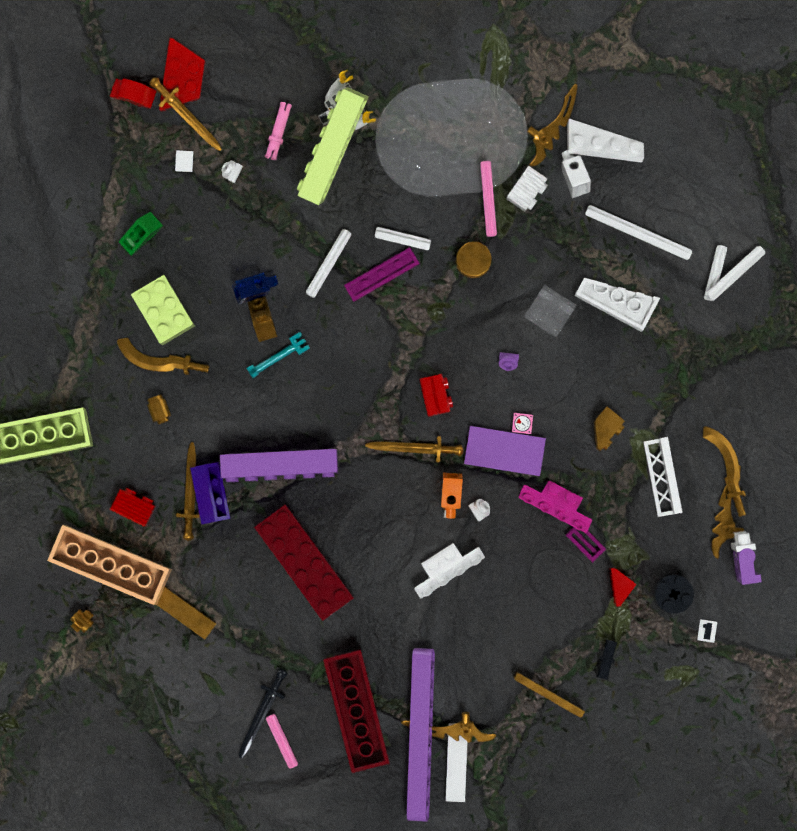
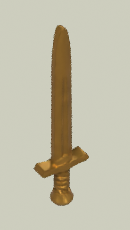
M159 78L151 79L150 86L157 89L165 97L159 104V107H163L167 102L207 143L220 151L221 146L213 135L174 95L179 91V87H176L169 93L161 85Z
M441 436L437 437L438 444L370 442L365 444L366 447L375 450L436 454V462L438 463L440 462L441 453H454L461 456L464 452L462 445L454 447L441 446Z
M193 442L190 443L187 456L184 514H176V517L186 519L183 539L187 541L194 538L192 519L200 518L199 514H194L195 490L190 469L196 467V452Z

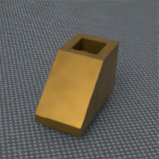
M266 297L249 301L248 306L258 341L262 342L277 337Z
M605 407L593 422L596 449L598 451L602 449L606 451L612 443L610 440L614 434L618 436L624 429L622 424L625 421L608 407Z

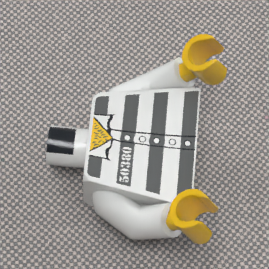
M348 70L340 72L339 78L331 85L325 96L326 101L324 104L328 111L319 115L323 125L328 124L330 121L327 117L331 108L336 107L337 102H335L338 91L347 87L351 88L349 83L346 84V82L353 79V76L345 77V73ZM363 109L355 130L367 125V123L376 121V118L369 119V115L373 111L365 112Z

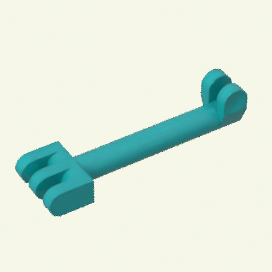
M301 332L289 338L292 344L255 367L251 365L246 368L251 377L255 378L261 371L294 351L301 355L309 350V345L303 348L300 347L306 343L305 339L299 342L296 340L302 336Z

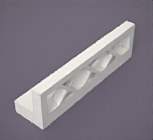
M668 437L644 441L657 517L682 513ZM659 443L660 452L656 457L649 452L648 445ZM656 461L663 464L664 467L660 476L653 472V465ZM660 479L667 484L668 489L664 494L657 491L656 488ZM663 499L671 503L672 511L661 512L660 503Z

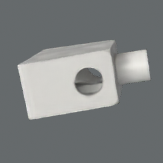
M567 150L562 153L564 159L562 162V172L571 197L575 198L589 193L591 180L581 156L575 157L574 154L567 153Z

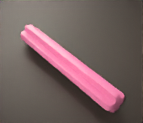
M482 161L480 167L486 235L492 237L497 235L491 162Z

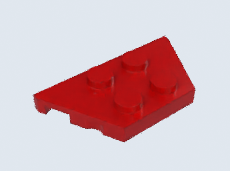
M170 38L163 87L169 93L176 87H179V91L174 95L183 105L187 102L199 100L205 60L173 38ZM161 95L160 103L165 99L163 95ZM166 102L163 107H159V110L166 111V109L172 107Z

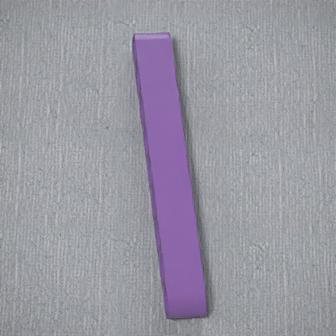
M414 648L412 654L407 791L408 821L427 822L429 819L434 649Z

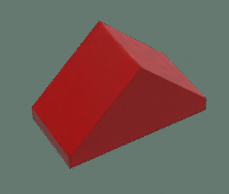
M609 568L614 604L618 607L622 605L637 584L616 568Z

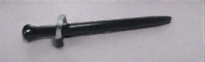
M277 670V676L271 688L264 684L261 685V689L267 690V693L243 741L239 758H243L250 749L277 696L281 699L286 697L277 691L282 680L288 675L286 670Z

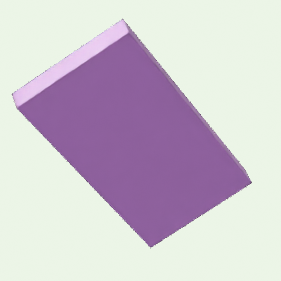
M470 426L464 464L540 476L546 438Z

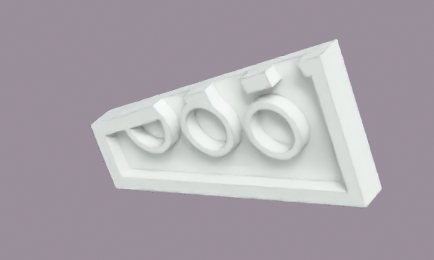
M569 119L567 123V153L643 162L644 143Z
M587 278L583 279L575 294L579 299L640 332L644 330L660 300L659 297L644 295V293L628 291L625 288L609 286L606 283Z

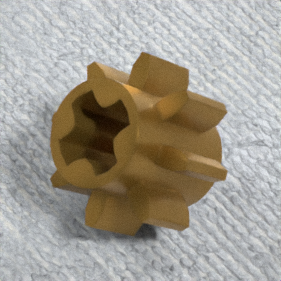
M81 609L78 610L70 619L73 622L71 627L76 632L81 630L85 633L94 624L91 620L93 615L88 610L84 612Z

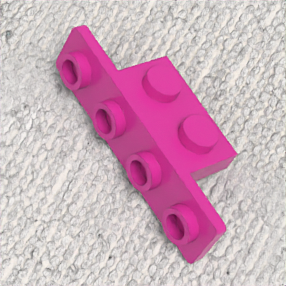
M550 480L542 493L527 485L522 487L519 499L575 527L577 530L587 533L592 519L577 512L583 500L582 497Z

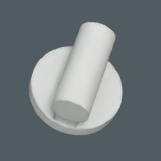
M232 160L226 162L222 167V176L228 179V181L235 183L243 166Z
M478 499L468 505L478 522L490 514L489 504L482 499Z

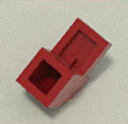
M124 78L123 80L115 79L110 97L128 101L138 107L151 109L156 90Z

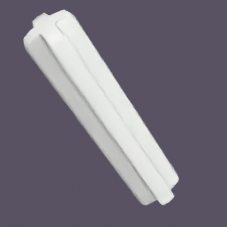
M377 227L375 231V237L378 239L429 250L431 240L382 227Z
M718 245L716 247L704 295L705 300L710 301L706 296V292L720 280L727 247Z

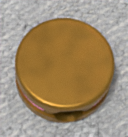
M479 242L464 244L456 256L458 270L468 278H479L486 274L492 261L489 249Z

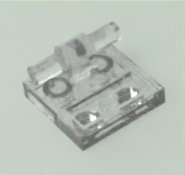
M544 285L524 318L556 338L577 305Z

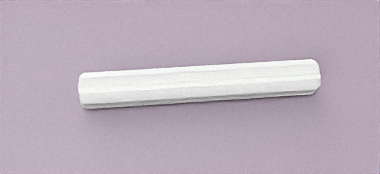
M342 229L306 290L307 295L314 298L351 237V233L348 230Z
M757 246L706 292L707 298L710 301L718 298L765 255V250L761 246Z

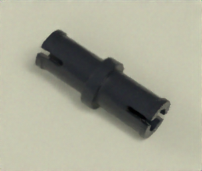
M605 640L603 654L599 658L601 662L596 677L605 680L609 679L611 665L615 661L613 657L618 642Z

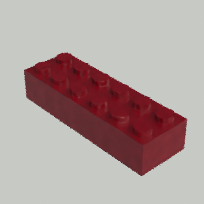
M287 505L282 506L254 527L322 621L354 598Z
M359 649L324 658L323 661L351 772L355 773L389 764L390 761L362 650Z

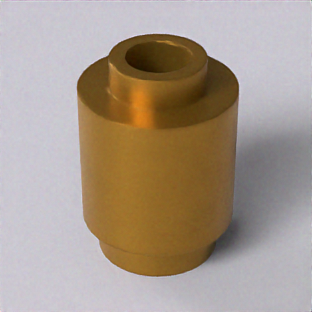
M162 395L148 399L147 407L153 422H157L159 425L169 421L168 417L171 416V413Z

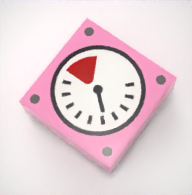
M514 413L512 432L531 434L533 415Z

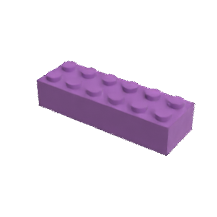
M337 449L220 455L221 478L226 479V482H239V478H245V481H258V477H264V480H277V476H284V479H296V475H303L305 479L315 478V474H322L323 478L335 477L334 473H338Z

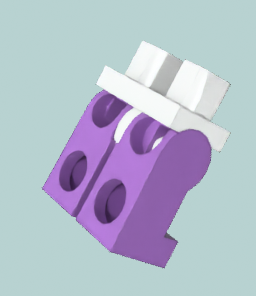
M746 531L734 532L735 542L731 543V549L734 550L736 580L742 585L762 582L761 574L754 570L756 555L753 550H756L755 543L750 541V535Z

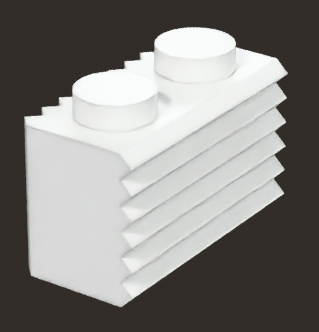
M528 166L506 199L524 212L527 209L531 210L537 202L534 198L538 193L542 194L547 188V178Z

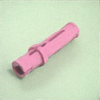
M280 102L272 135L268 138L270 142L265 155L268 159L271 157V160H277L280 144H283L282 137L290 109L292 108L291 104L286 105L285 102Z

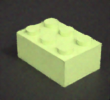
M165 275L131 294L162 346L195 327Z

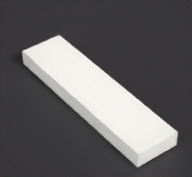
M448 735L445 801L465 802L467 741L459 736V741H456Z

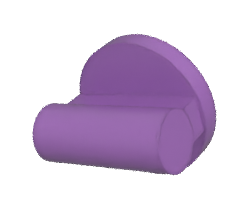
M500 352L499 366L506 371L516 369L519 354Z

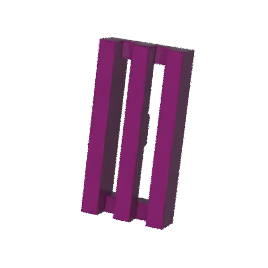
M573 527L565 536L593 563L606 548L587 531L585 534L600 548L597 551ZM573 533L595 554L593 557L571 536Z

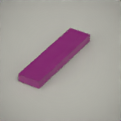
M409 247L345 284L344 287L353 302L420 263Z

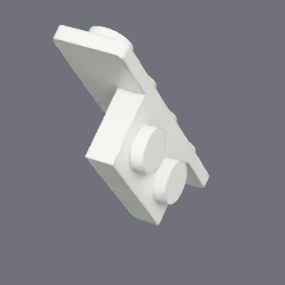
M453 543L421 563L430 578L414 589L420 598L429 596L434 590L446 585L454 577L462 575L471 566L479 564L485 556L481 549L477 547L462 557Z

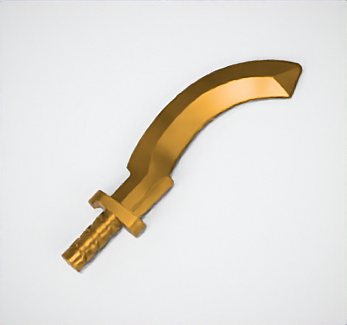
M129 338L117 340L118 347L123 355L140 368L158 372L173 371L174 368L183 369L186 375L190 374L188 372L189 369L206 373L209 371V365L190 362L191 356L186 355L185 358L170 355L168 358L150 357L135 349Z
M705 426L703 428V438L712 442L720 450L725 461L727 477L724 480L729 494H726L727 499L733 498L738 516H745L746 512L741 496L745 497L746 493L745 491H740L738 481H740V468L736 453L730 442L721 433Z

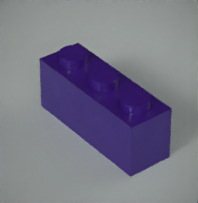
M219 462L190 468L201 525L230 519Z

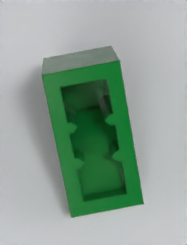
M149 212L135 221L119 240V243L132 256L147 241L153 238L163 225Z

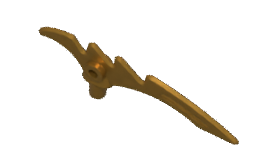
M574 84L565 96L562 110L551 124L540 131L531 126L527 133L534 137L533 142L536 146V156L530 163V166H536L545 159L546 153L544 148L553 150L552 138L556 140L560 138L559 125L563 127L567 125L576 98L577 84ZM569 96H571V101H570V105H569L568 111H567V113H566V116L563 117V114H564V112H565V109H566V106H567V103H568Z
M727 485L719 501V506L724 509L715 516V520L720 521V523L712 529L713 533L719 535L712 540V552L717 559L719 558L721 545L726 540L733 538L734 532L744 531V528L735 527L731 514L732 498L726 499Z
M462 712V721L446 727L432 726V730L436 731L432 732V736L441 739L447 734L456 741H459V736H461L470 743L473 736L478 742L491 741L496 737V734L480 732L475 727L473 721H470L469 712ZM401 721L403 725L410 728V721Z

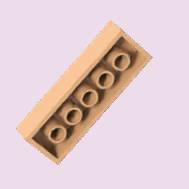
M62 525L47 560L153 605L158 604L172 570L67 525Z

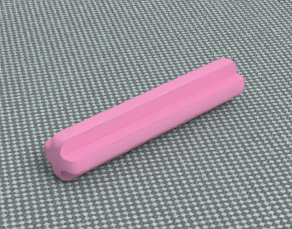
M271 714L267 716L266 721L288 768L296 767L298 765L297 759L276 715Z

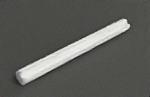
M589 205L585 212V215L685 260H688L692 254V250L592 205Z

